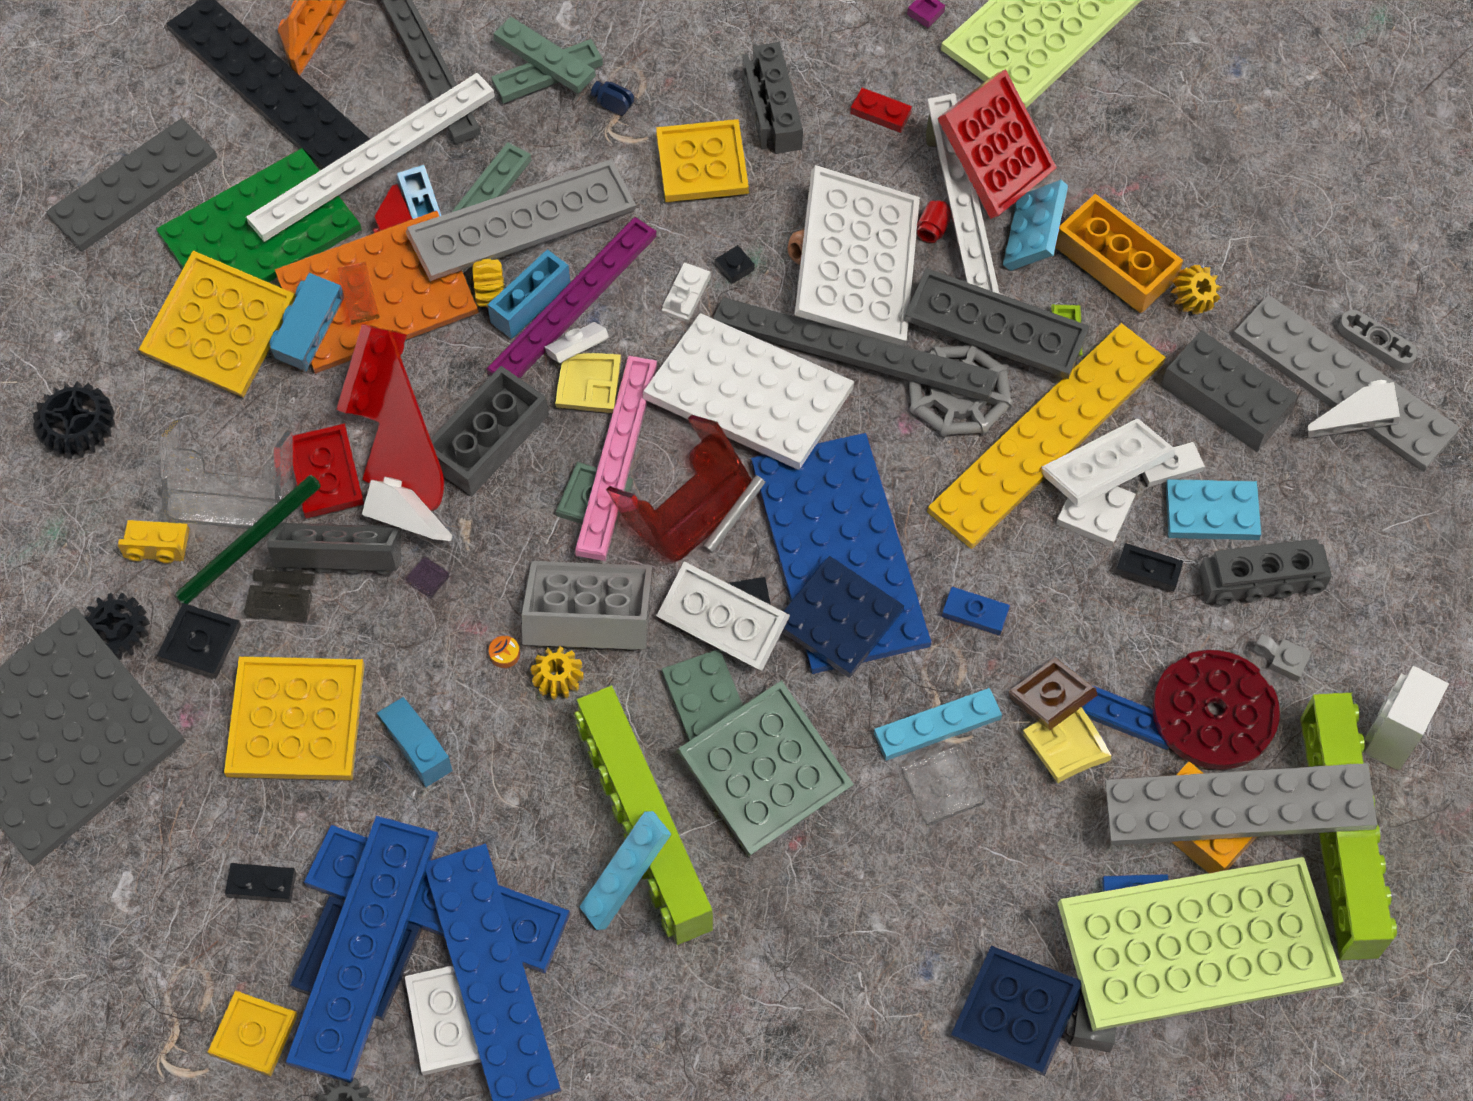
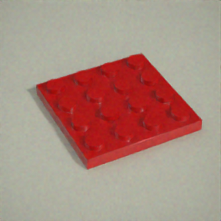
M1006 69L996 73L937 118L990 219L1002 214L1057 168Z

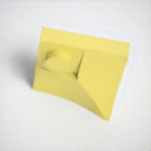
M583 353L563 361L556 394V408L613 413L617 396L621 355Z
M1082 707L1050 731L1040 722H1036L1023 730V736L1057 783L1086 769L1111 760L1110 752Z

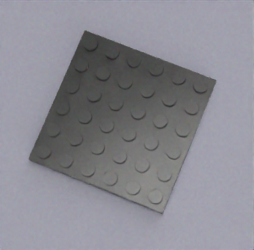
M76 607L72 608L0 666V826L26 860L33 866L186 741Z

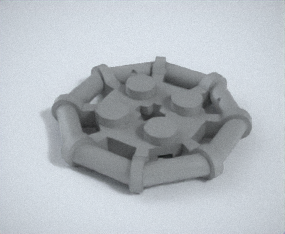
M935 345L931 347L930 354L945 358L966 357V360H961V362L977 366L973 363L976 360L985 368L997 371L998 393L992 392L988 402L995 406L983 417L980 410L987 401L929 386L930 395L922 398L921 383L908 380L911 399L909 410L912 415L921 417L941 432V436L944 437L954 434H987L989 428L1001 415L1013 406L1007 375L1009 373L1008 367L1005 364L1001 365L974 345L951 347ZM933 405L946 414L945 420L928 408ZM971 416L974 421L952 423L953 417L963 420Z

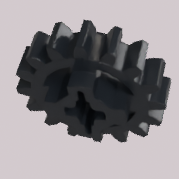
M109 593L105 602L98 597L96 599L98 606L96 608L88 606L87 610L91 614L89 617H84L103 640H109L107 645L119 660L122 659L123 652L125 651L132 656L134 654L132 649L134 645L143 646V643L139 640L140 637L149 635V632L144 628V626L150 624L149 619L144 616L147 613L142 605H139L134 597L128 600L124 593H121L118 599L112 593ZM121 609L129 611L132 615L128 613L122 614Z

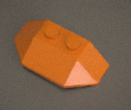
M347 0L293 1L287 17L282 19L279 24L278 33L289 64L296 73L301 75Z

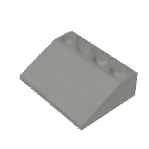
M531 561L522 610L523 645L646 650L652 566Z

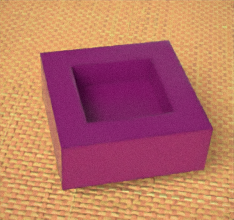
M915 0L908 7L907 15L929 28L945 12V4L938 0Z

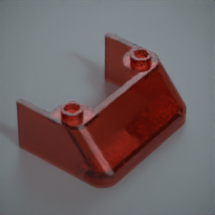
M696 415L688 417L701 440L692 449L689 457L690 466L695 475L657 509L654 510L647 501L638 500L635 494L612 486L606 489L626 523L663 557L672 561L682 560L717 528L752 481L719 423Z

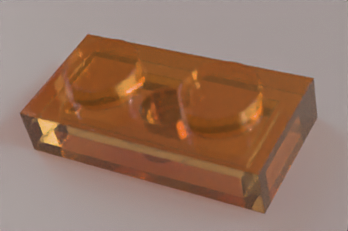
M366 262L337 268L351 325L380 318Z

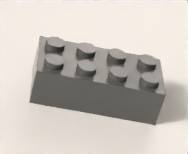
M1202 330L1168 366L1162 382L1164 389L1256 452L1261 449L1291 414L1298 397L1297 394Z
M500 366L431 438L443 476L472 497L549 415L547 398L503 366Z

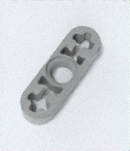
M1349 310L1342 315L1338 330L1343 337L1397 370H1407L1412 367L1418 352L1411 342L1360 311ZM1352 322H1355V323H1357V326L1355 325V326L1352 328V327L1348 326V324H1351ZM1367 329L1366 335L1363 336L1362 333ZM1370 336H1381L1385 340V344H1374L1370 340ZM1390 344H1392L1393 347L1391 348V350H1390V352H1389V351H1388V348H1389ZM1402 352L1407 354L1403 359L1398 356Z

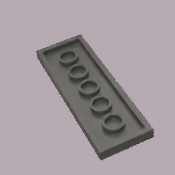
M181 118L46 210L49 219L83 252L217 158L216 152Z
M928 268L923 273L904 321L1065 379H1069L1090 327Z

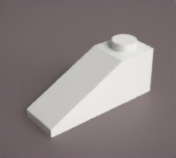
M1386 380L1370 382L1367 387L1361 388L1308 425V438L1399 424L1400 413L1394 382L1387 383Z
M384 477L383 481L371 480L362 515L431 539L451 541L452 534L413 490L401 486V480Z

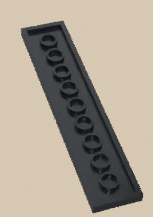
M198 0L166 23L168 30L294 146L298 149L303 148L313 163L321 170L370 140L367 135L216 0Z

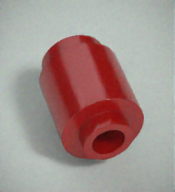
M941 200L930 201L917 223L916 233L924 242L936 243L945 233L952 219L951 208L946 202Z

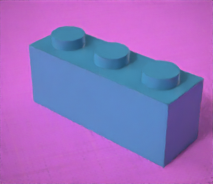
M547 249L487 304L491 324L510 339L515 337L570 283L569 265Z
M312 273L307 275L305 281L302 280L299 283L295 293V301L292 306L289 305L286 308L279 331L276 330L270 339V348L275 359L304 371L308 370L345 297L341 285Z

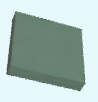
M580 462L576 463L556 510L557 517L583 524L598 468ZM629 477L625 485L615 527L633 486V479Z

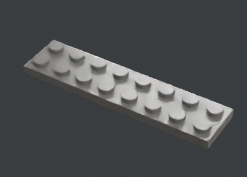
M610 159L407 227L406 234L429 280L432 281L473 267L475 262L482 259L491 258L493 260L630 213L635 210L636 204L615 164Z
M1270 295L1241 323L1232 336L1332 408L1361 388L1367 387L1370 382L1377 380H1386L1387 383L1394 382ZM1394 382L1400 413L1399 424L1363 430L1424 472L1457 435L1460 427Z
M1368 763L1105 780L1111 845L1373 830L1377 827Z

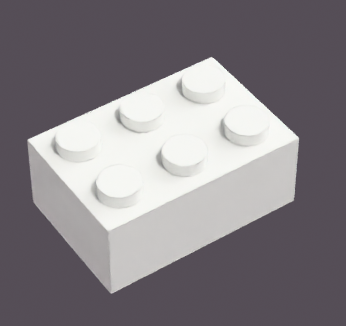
M1415 666L1411 668L1407 676L1401 673L1387 699L1383 702L1375 722L1364 739L1369 742L1365 754L1399 771L1422 738L1449 683Z

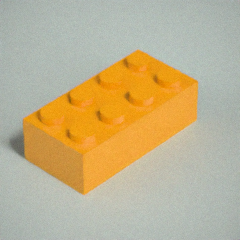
M1097 194L1089 198L1060 225L1055 246L1061 253L1139 313L1144 312L1173 284L1172 281L1175 277L1179 276L1178 273L1183 263V259Z

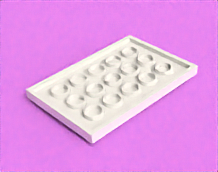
M815 165L811 171L795 315L903 346L907 341L908 322L904 321L911 298L920 197Z
M700 313L644 389L643 399L800 470L853 390L854 381Z

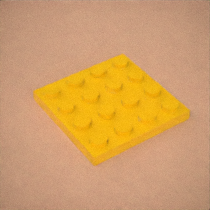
M192 251L138 350L143 355L244 398L270 350V339L273 333L281 328L283 314L289 305L292 306L296 295L196 251Z
M239 656L224 769L225 776L235 778L353 780L365 666L363 659Z

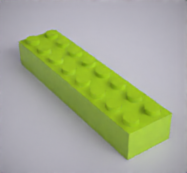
M611 685L578 698V711L574 712L577 721L576 728L582 742L586 741L589 749L588 756L593 768H598L601 776L599 780L605 795H610L615 819L618 824L622 823L625 831L624 838H627L645 811H654L671 833L667 842L642 876V880L648 878L647 882L650 888L648 893L654 908L661 907L660 913L663 918L661 923L667 937L673 936L676 944L679 945L713 931V910L613 686Z
M1352 693L1313 694L1300 718L1308 767L1364 763L1362 756L1365 746L1362 733H1358L1359 708L1357 704H1353ZM1377 824L1376 829L1319 833L1339 961L1379 959L1397 936V924L1395 919L1390 917L1389 911L1391 891L1389 886H1385L1383 874L1386 872V862L1384 855L1379 854L1378 843L1380 842L1379 825Z

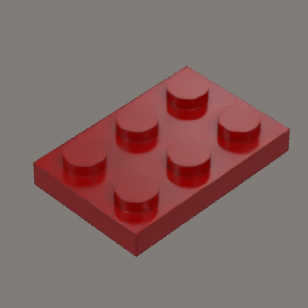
M345 423L286 437L297 486L309 475H313L321 484V487L302 503L305 519L364 505Z

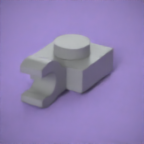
M1261 634L1252 651L1272 661L1269 669L1296 682L1300 679L1312 653L1285 639L1281 641L1280 645H1277L1271 637Z

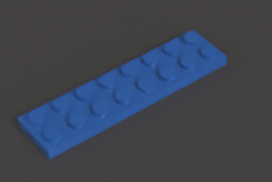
M380 816L375 817L286 1059L288 1066L338 1080L341 1079L348 1083L353 1080L426 874V867L431 860L438 841V832Z
M331 825L304 881L305 885L345 900L368 838ZM425 874L408 923L445 937L427 874ZM499 885L523 966L546 973L570 916V911Z
M486 843L429 861L425 871L492 1101H533L560 1092L561 1088Z

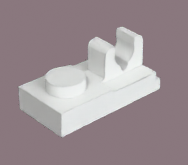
M684 262L663 304L662 313L689 322L711 278V272Z

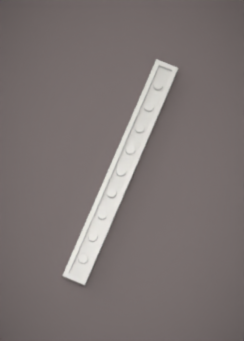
M478 73L474 74L248 215L247 221L249 225L265 242L494 98V90Z

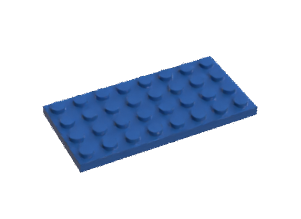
M866 433L817 443L800 470L767 455L751 458L754 475L761 477L766 482L759 493L790 601L792 602L824 561L831 556L904 605V611L863 662L931 647L929 632ZM804 648L811 674L835 669Z

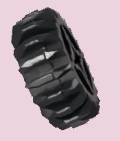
M77 381L73 387H70L65 382L64 389L59 390L53 387L54 394L51 396L44 394L43 399L45 402L37 403L38 411L33 413L35 421L33 429L37 434L39 442L44 444L49 452L54 451L59 457L66 453L67 457L72 459L74 454L78 453L79 456L84 458L85 451L87 450L95 453V446L97 444L105 446L103 437H112L110 428L115 427L113 418L115 417V411L111 406L109 398L99 388L94 389L89 383L82 387L81 383ZM83 406L91 407L95 409L96 412H90L89 409H83ZM53 428H59L60 431H65L66 433H57L53 431Z

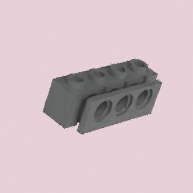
M780 42L753 46V61L749 60L748 54L742 55V76L761 149H767V142L772 141L775 154L802 150L803 127Z
M1317 539L1218 550L1214 552L1215 557L1203 558L1198 571L1206 604L1216 603L1217 605H1227L1233 601L1244 599L1254 602L1269 596L1286 598L1294 593L1302 592L1317 594L1326 589L1332 577L1324 545L1318 544Z

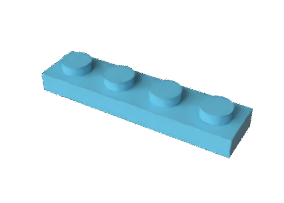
M988 688L874 729V735L885 761L999 721L1002 718V713L991 689Z
M645 811L579 906L596 930H603L608 927L671 836L669 830L654 811Z

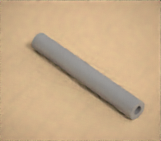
M757 475L754 477L705 542L703 547L708 552H714L766 483L761 477Z

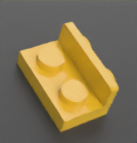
M127 520L124 539L118 540V547L123 557L131 561H142L143 559H153L162 563L184 561L190 529L188 524Z

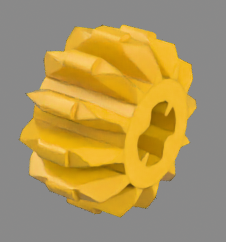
M482 259L473 264L476 303L480 307L488 308L487 304L505 288L502 264L498 259Z
M1193 265L1190 268L1186 267L1180 270L1179 276L1175 277L1172 281L1176 288L1170 293L1177 295L1178 299L1174 304L1179 305L1182 303L1183 312L1191 311L1195 315L1201 314L1203 311L1207 312L1215 307L1214 303L1221 299L1217 291L1222 286L1216 285L1215 280L1218 275L1211 276L1210 267L1201 268L1200 265Z
M559 646L557 652L552 653V650L547 647L545 650L546 657L537 655L535 658L537 664L531 666V674L534 675L532 684L535 687H539V692L542 696L550 692L551 698L555 701L558 693H562L567 699L569 697L568 690L578 692V682L584 679V674L581 671L583 667L580 659H575V653L572 650L564 654L563 647Z

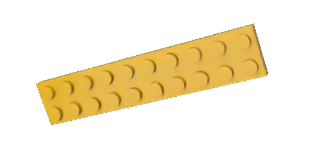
M1121 323L1073 368L1069 379L1063 378L933 501L928 506L927 513L970 549H973L1045 479L1042 474V466L1074 451L1165 363L1166 357Z

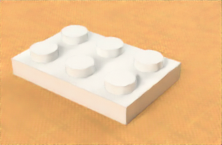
M448 966L405 976L422 1074L427 1075L480 1063L481 1059L454 967Z

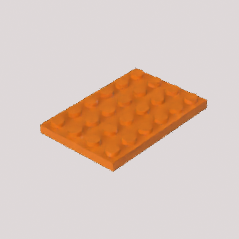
M437 211L275 269L281 287L294 294L299 283L302 280L305 281L309 273L342 287L345 297L311 362L315 374L351 361L362 324L399 331L407 334V340L479 313L462 270L430 281L406 234L407 227L439 217Z

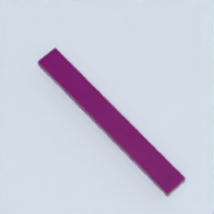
M634 217L486 368L487 374L492 376L500 366H503L515 376L521 378L546 352L545 346L557 341L657 237V231Z

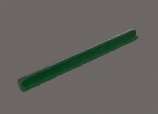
M309 475L182 586L175 594L177 599L181 603L189 604L321 487L320 482L313 475Z

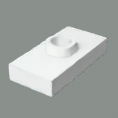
M593 322L581 329L576 328L568 331L565 337L545 346V350L549 357L561 363L607 340L609 336L606 328Z
M1194 442L1173 447L1175 449L1174 457L1143 472L1142 475L1147 487L1165 483L1167 479L1175 480L1203 472L1205 466Z

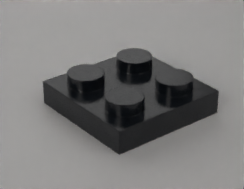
M182 603L157 657L161 662L216 679L241 628L240 621Z

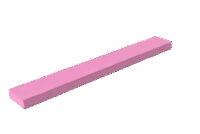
M628 356L577 542L576 556L606 561L648 402L643 399V391L655 376L656 360Z

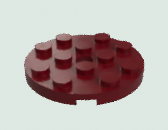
M1201 650L1187 654L1186 657L1174 664L1172 663L1164 671L1154 691L1152 710L1154 722L1160 736L1177 755L1197 766L1225 770L1238 768L1254 761L1268 748L1276 734L1280 720L1278 697L1273 686L1269 685L1259 673L1260 669L1247 659L1221 650ZM1211 703L1219 704L1223 708L1224 714L1214 717V714L1209 711L1208 705Z

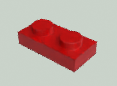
M862 87L851 106L850 114L901 133L912 113V106Z

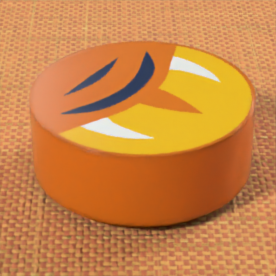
M510 636L495 638L489 645L490 660L495 666L500 668L512 667L520 658L518 642Z

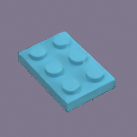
M1058 180L1027 192L1017 200L1003 266L1010 271L1054 255L1068 185L1065 182Z
M1167 479L1165 488L1169 538L1260 539L1261 525L1257 481Z

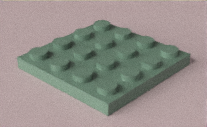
M782 680L677 750L748 856L763 848L854 785Z

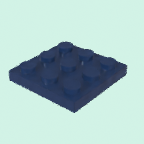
M829 556L783 611L789 614L790 617L782 633L850 678L904 611V605Z
M329 896L290 984L293 990L307 995L311 994L345 902L344 900ZM411 923L407 925L375 1016L376 1019L381 1021L385 1019L422 931L420 926Z
M991 945L951 1036L960 1042L1045 1076L1082 991L1081 980Z

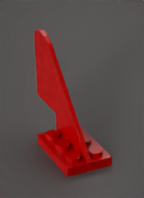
M362 324L336 410L348 414L361 415L379 422L363 480L368 483L371 480L383 481L384 477L401 480L402 487L413 490L430 511H434L442 502L444 477L400 357L404 351L407 334Z

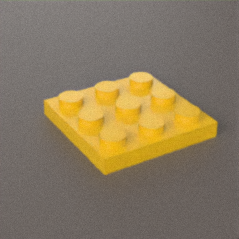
M739 119L656 127L665 202L749 194Z

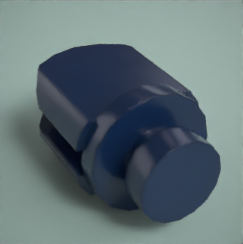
M596 81L591 89L590 95L597 98L599 105L620 116H623L634 103L633 93L613 82L606 81L603 84L600 81Z

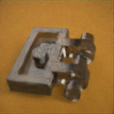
M266 567L265 570L254 569L253 581L263 583L262 586H249L244 611L246 618L307 623L312 593L310 590L301 588L303 585L315 586L316 575L304 573L303 570L283 572L277 571V568ZM276 583L290 584L289 588L274 587Z

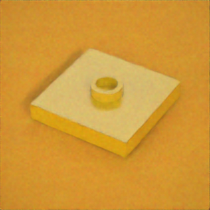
M235 991L210 1045L208 1054L271 1077L298 1014L296 1011Z

